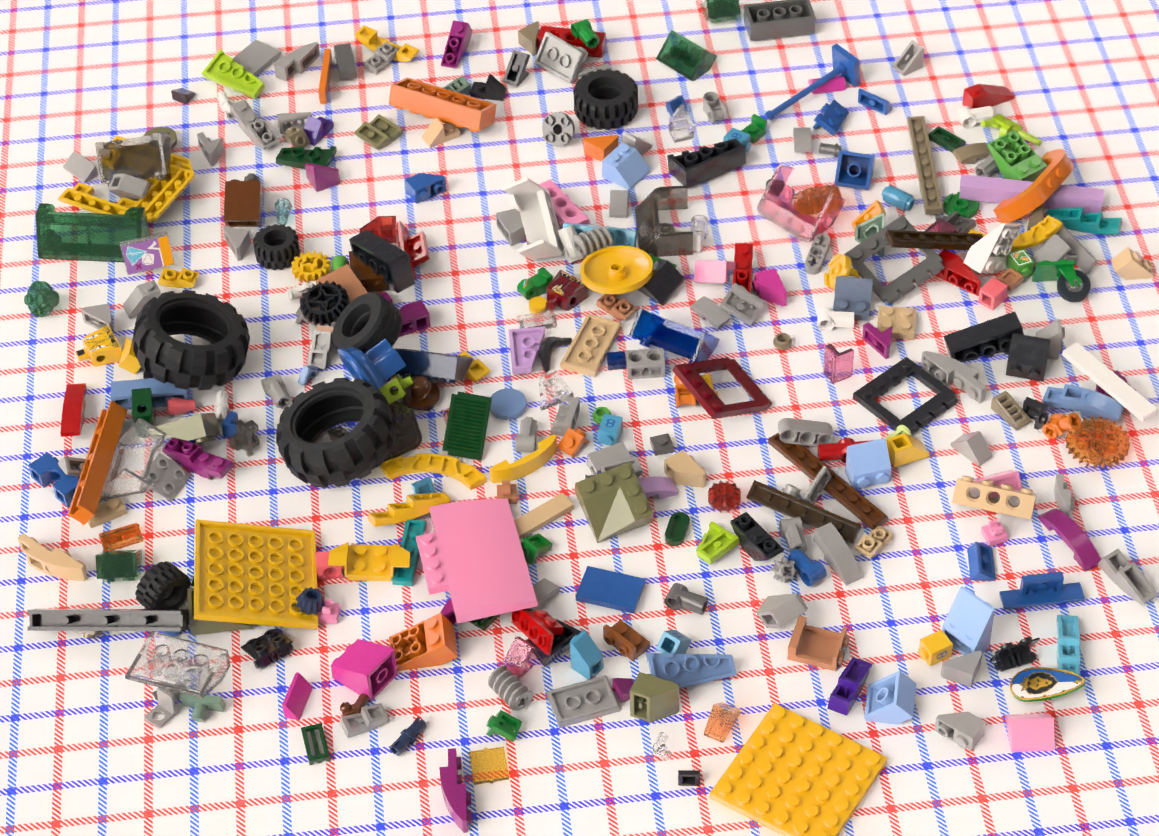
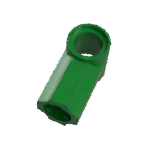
M588 19L571 24V32L575 38L579 37L591 49L596 47L599 43V37L592 30Z

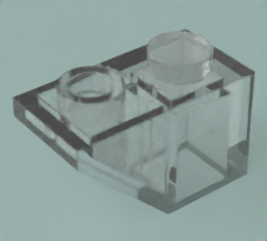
M680 105L669 119V133L674 143L694 139L696 125L691 120L690 113L686 111L684 105Z

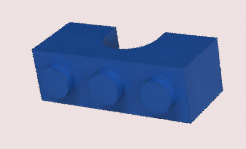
M45 453L28 465L31 477L43 488L54 483L52 486L56 499L68 508L71 506L80 477L66 475L58 465L59 460Z

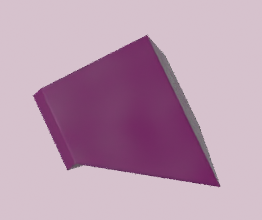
M310 163L305 164L306 177L316 192L340 183L339 169Z

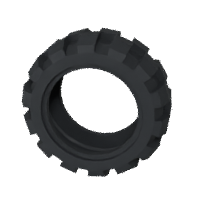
M183 290L182 293L170 291L162 293L159 298L153 297L138 313L132 346L139 365L146 373H153L154 379L164 384L166 382L175 385V388L188 390L191 387L198 388V390H209L214 385L221 387L229 383L242 370L246 362L250 336L242 314H237L236 308L230 303H223L218 300V297L208 293L202 295L191 290ZM171 335H192L205 339L212 344H187L172 338Z
M347 377L334 378L333 382L325 383L323 381L312 386L313 389L306 393L301 392L292 399L293 404L290 407H285L280 415L279 424H277L276 444L286 467L290 469L294 476L306 484L310 483L315 487L327 488L330 484H334L336 487L350 484L349 481L358 477L361 480L372 473L371 469L376 465L381 466L388 457V450L393 449L396 437L394 415L382 392L366 381L357 378L354 381H350ZM359 421L353 430L337 440L320 444L314 443L324 431L335 425Z

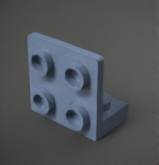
M836 276L833 310L836 312H854V320L869 321L873 280Z

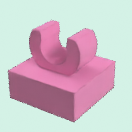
M997 519L989 521L988 525L981 527V533L989 546L1008 541V534Z
M324 599L325 606L322 608V612H318V623L337 624L341 610L340 604L333 603L331 599Z

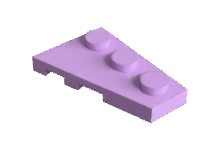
M545 326L509 329L513 374L532 373L546 332Z

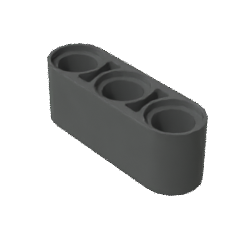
M351 44L334 45L340 80L357 78Z

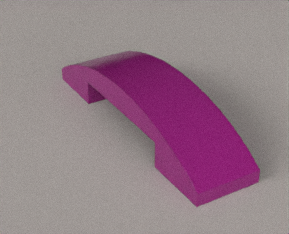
M1056 508L1038 515V519L1049 531L1054 530L1074 552V560L1085 572L1099 566L1098 563L1101 561V558L1096 548L1073 519Z

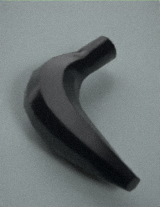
M552 336L546 338L541 343L539 356L546 373H550L553 350L559 345H571L572 338Z

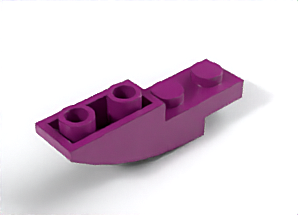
M172 438L161 448L162 452L176 463L209 480L213 476L222 479L234 467L231 460L204 452L202 446L182 439Z
M456 748L448 749V767H439L441 789L450 816L463 833H467L468 824L472 823L471 810H467V805H471V792L466 791V783L462 784V774L458 775V770H462L461 757H457Z

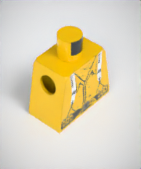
M108 325L83 337L84 348L75 352L79 362L90 359L95 367L118 362L122 354L121 346Z

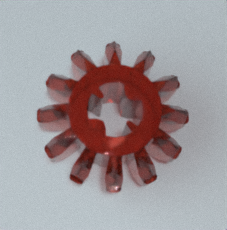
M720 480L719 484L713 483L712 488H709L708 502L709 505H712L713 510L719 509L720 513L726 510L729 513L730 509L736 510L737 505H740L741 491L740 488H737L736 483L730 484L729 480L723 483Z

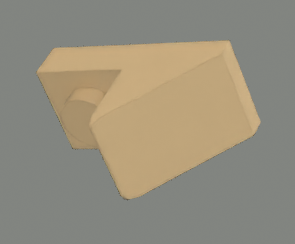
M435 118L422 135V139L432 148L460 137V131L454 124L447 123L442 125Z

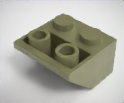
M639 672L630 689V716L651 723L677 714L679 711V684L655 677L652 674Z

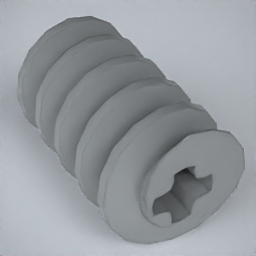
M600 226L599 228L592 229V231L588 230L585 233L582 232L572 237V247L578 257H580V252L584 256L587 255V249L589 253H593V247L597 251L600 249V245L602 248H605L606 243L609 247L613 246L611 234L605 226Z
M506 666L497 667L489 676L488 686L512 710H520L532 700L533 693L528 691V688L510 670H507Z

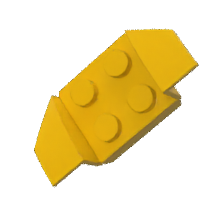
M349 542L329 551L328 566H344L345 576H347L348 580L390 581L394 574V567H410V552L394 543L392 546L349 545Z

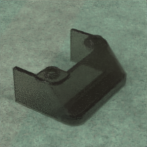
M687 185L657 187L636 206L635 220L639 249L656 257L693 255V231L675 232L673 225L659 223L658 210L688 209Z

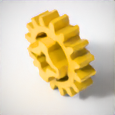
M316 250L312 253L306 251V254L299 253L300 257H294L295 261L291 262L292 274H294L295 279L299 278L300 282L306 280L307 283L315 281L331 271L328 256H323V252L316 254Z

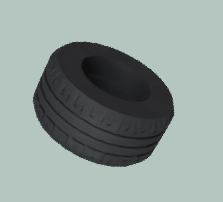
M366 293L357 297L346 306L335 323L332 333L335 349L338 351L339 348L356 347L366 353L384 339L392 347L398 339L402 328L400 310L379 293Z

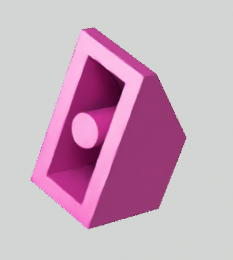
M776 269L754 273V281H752L754 292L757 291L761 299L780 306H787V291Z

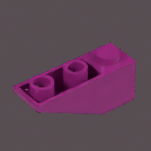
M453 20L441 66L457 69L469 46L473 32L469 23Z

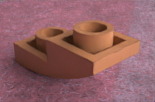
M604 294L596 301V305L600 309L624 321L637 311V308L624 297L620 300L613 294Z

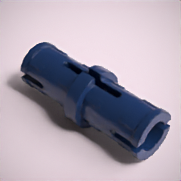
M417 717L407 729L400 733L399 738L390 745L391 752L396 754V756H400L427 727L425 721Z

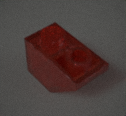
M396 215L378 216L360 228V233L368 230L389 243H397Z

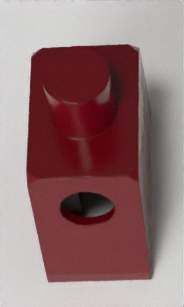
M560 270L546 289V306L551 311L557 307L569 311L589 297L588 287L584 285L582 280Z

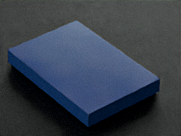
M587 566L575 598L579 602L634 614L646 584V579Z

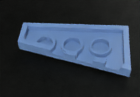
M645 653L650 674L679 684V689L737 675L733 656L730 654Z

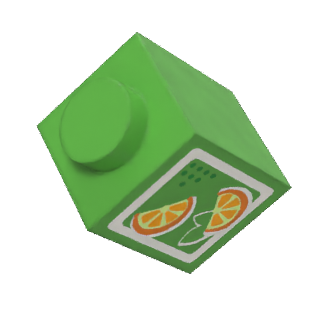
M1020 249L1007 255L1006 267L1007 269L1011 267L1023 275L1024 278L1033 276L1034 261L1025 249Z

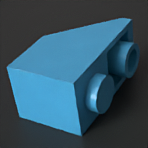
M585 630L575 635L570 641L571 668L588 680L593 679L604 668L603 654Z

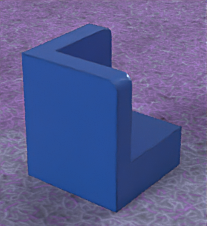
M230 411L221 423L223 436L244 443L248 438V432H252L251 427L239 423L238 414Z

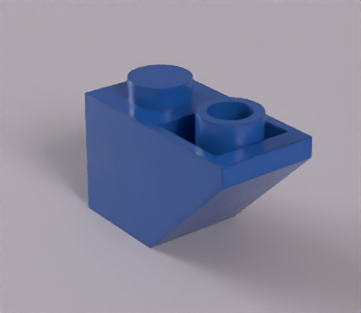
M418 173L405 179L406 193L418 204L447 191L446 179L442 175Z

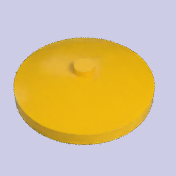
M610 246L599 249L588 255L580 266L581 280L584 285L595 292L603 294H623L637 290L648 283L654 271L652 258L645 251L631 246Z

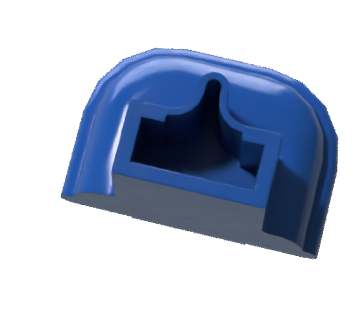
M386 339L379 342L366 353L356 347L339 348L337 351L341 361L354 380L357 378L366 381L377 389L382 387L388 378L406 366L398 352L391 347Z

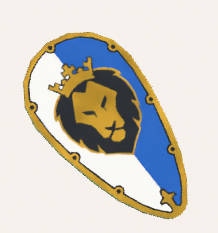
M1031 667L1023 669L1012 678L1010 691L1014 698L1023 702L1050 700L1077 691L1085 685V680L1078 674L1066 670Z

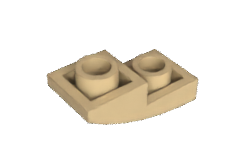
M878 526L869 535L865 534L855 546V550L872 559L894 538V533Z

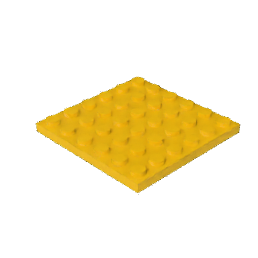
M196 519L194 534V619L317 630L318 612L317 615L312 613L307 615L306 612H300V608L296 606V598L306 588H317L315 531Z
M774 703L711 790L710 799L783 836H838L887 764L888 758Z

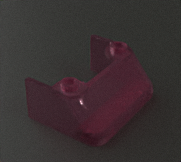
M778 164L758 203V213L801 241L811 242L817 234L825 232L834 224L846 199L829 195L817 219L791 204L795 192L787 183L795 168Z

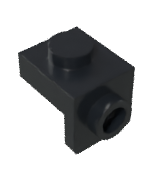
M1026 397L1023 402V410L1029 418L1035 420L1034 429L1038 430L1048 420V405Z

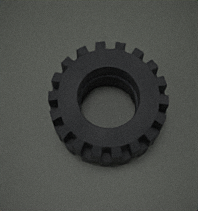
M283 224L268 225L266 228L260 229V232H257L253 238L256 261L261 267L265 266V269L283 270L284 268L291 267V262L295 261L294 257H299L300 255L298 235L290 226L286 227Z
M159 562L157 565H153L141 577L136 587V600L146 609H178L188 597L187 588H191L190 578L171 562Z

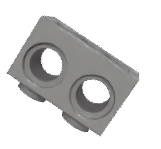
M663 348L626 350L628 380L665 377Z

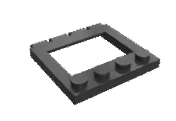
M904 215L844 254L850 257L852 261L851 266L858 271L862 278L873 280L872 290L883 303L887 301L889 305L901 298L899 292L904 296L915 289L914 282L919 286L930 279L929 272L934 276L944 269L942 265L943 260L934 249H919L926 259L885 287L864 264L865 259L876 255L880 249L890 245L885 236L887 230L917 231Z

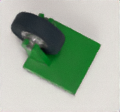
M1062 259L1053 262L1043 260L1037 262L1032 282L1057 281V291L1064 300L1080 302L1088 296L1091 289L1089 277L1084 272L1074 269V260Z

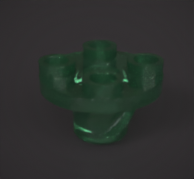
M34 281L24 296V303L28 305L30 312L37 318L50 315L53 308L60 301L58 292L53 290L51 285L45 281Z

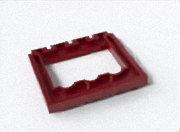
M726 357L677 364L673 367L672 371L712 419L767 411L768 407L772 405L770 399L745 370H742V367L735 359ZM727 369L753 400L725 405L699 373Z

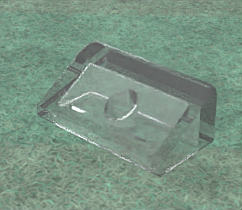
M552 310L517 316L519 328L545 326L546 329L557 327L556 315Z

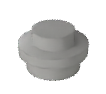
M786 484L785 488H782L783 492L797 498L801 496L799 494L801 489L793 485Z

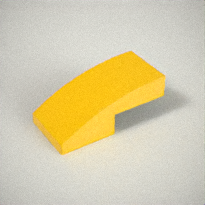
M466 351L457 355L471 357ZM473 359L465 376L477 382L488 375L491 370L479 359Z

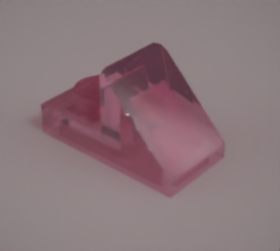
M515 637L501 666H506L507 670H510L519 680L534 666L529 662V659L535 647L523 638Z

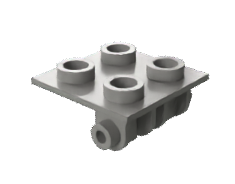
M159 453L140 477L139 481L142 482L141 488L143 491L154 490L172 502L192 474Z

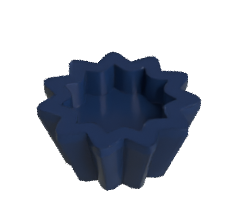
M306 588L296 598V606L300 608V612H306L307 615L311 613L317 615V612H322V608L325 606L322 593L317 588Z

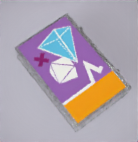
M167 231L119 242L127 275L175 265Z

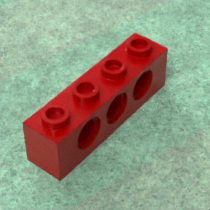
M542 25L537 36V51L540 48L545 32H550L573 46L584 48L588 52V57H603L606 48V33L595 32L599 37V43L591 49L579 37L575 38L569 28Z

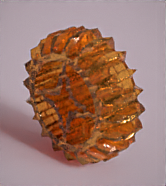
M821 185L799 191L795 194L793 202L797 213L814 215L826 213L839 207L842 203V196L838 187L834 185Z

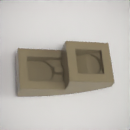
M973 143L957 148L952 153L960 163L975 164L977 158H987L990 150L986 143Z

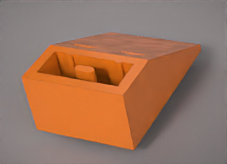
M442 613L389 637V646L395 651L397 671L441 666L458 658L454 625Z

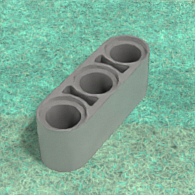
M783 418L778 422L779 437L784 443L817 447V444L835 442L832 426L827 422Z

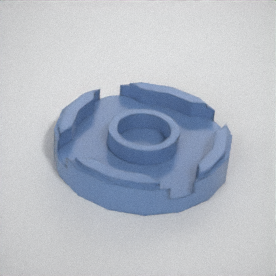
M504 388L496 391L491 396L490 412L496 418L501 420H507V418L516 419L526 411L527 400L525 395L519 390Z

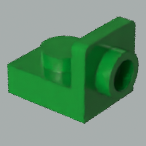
M753 114L751 116V123L741 131L750 134V142L754 144L767 133V120Z
M539 533L523 538L521 543L525 560L530 565L535 563L538 554L550 551L553 543Z
M500 710L495 716L491 715L486 724L489 727L486 735L490 737L495 732L513 742L519 732L522 721Z

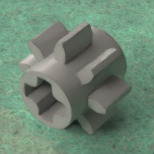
M782 557L781 561L774 560L775 564L770 569L775 574L773 578L776 580L780 579L783 583H786L787 579L794 580L793 576L798 571L793 566L795 562L792 560L788 561L786 557Z

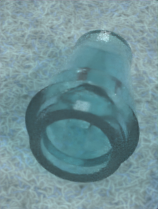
M280 198L274 205L277 223L279 225H286L292 204L290 200Z

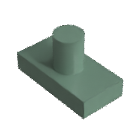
M181 690L179 699L184 706L194 707L191 719L196 722H204L207 710L224 712L226 704L221 696Z

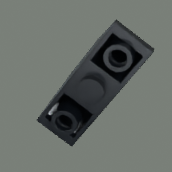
M747 512L730 521L736 536L739 537L742 549L754 561H768L784 551Z

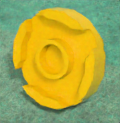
M837 254L828 264L830 267L829 272L824 274L825 286L835 290L836 276H855V278H859L858 271L851 268L852 261L850 257L844 254Z

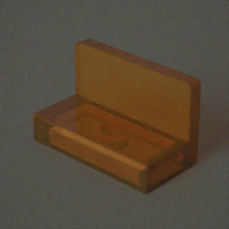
M137 523L99 534L104 553L143 542L140 526Z

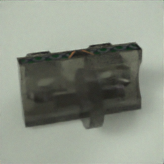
M241 419L236 421V433L229 439L230 447L236 451L243 449L248 457L252 456L253 448L260 445L258 437L254 434L259 431L258 425L253 420L246 423Z

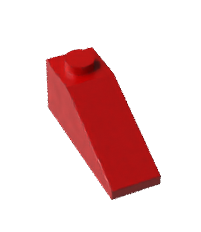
M976 84L964 88L962 105L969 106L971 109L986 106L993 107L1015 99V95L1006 86Z

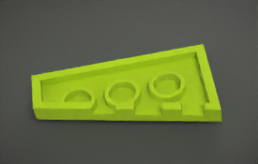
M221 49L202 72L204 78L254 99H257L265 88L262 81L252 73L247 72L242 65L237 64L233 58L227 56Z

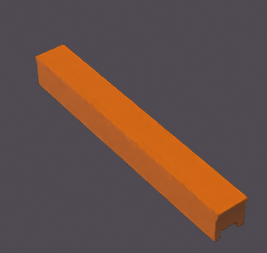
M114 401L109 403L107 411L103 409L100 413L68 512L70 517L79 521L82 525H85L96 513L128 411Z

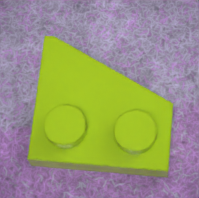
M711 521L708 532L704 533L702 542L696 549L697 556L707 563L713 564L740 543L739 537Z

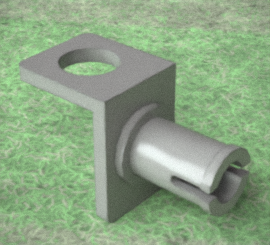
M178 683L169 692L158 687V705L147 713L144 719L158 729L176 715L175 702L179 700L181 690L187 691L184 685ZM157 713L165 716L159 721L152 718Z

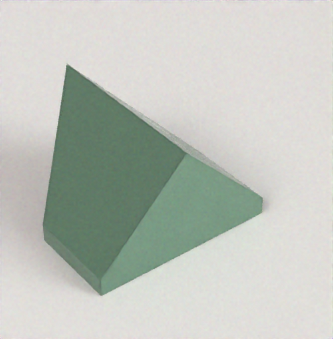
M884 212L855 227L854 240L861 243L884 228ZM885 247L880 249L877 255L880 257L884 256Z

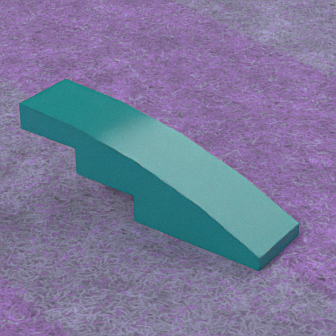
M1083 208L1048 209L1046 216L1056 217L1059 221L1063 222V226L1066 229L1084 233L1119 235L1122 226L1121 218H1103L1102 213H1084Z

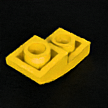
M164 267L158 284L174 288H192L195 286L199 272L183 267L179 272Z

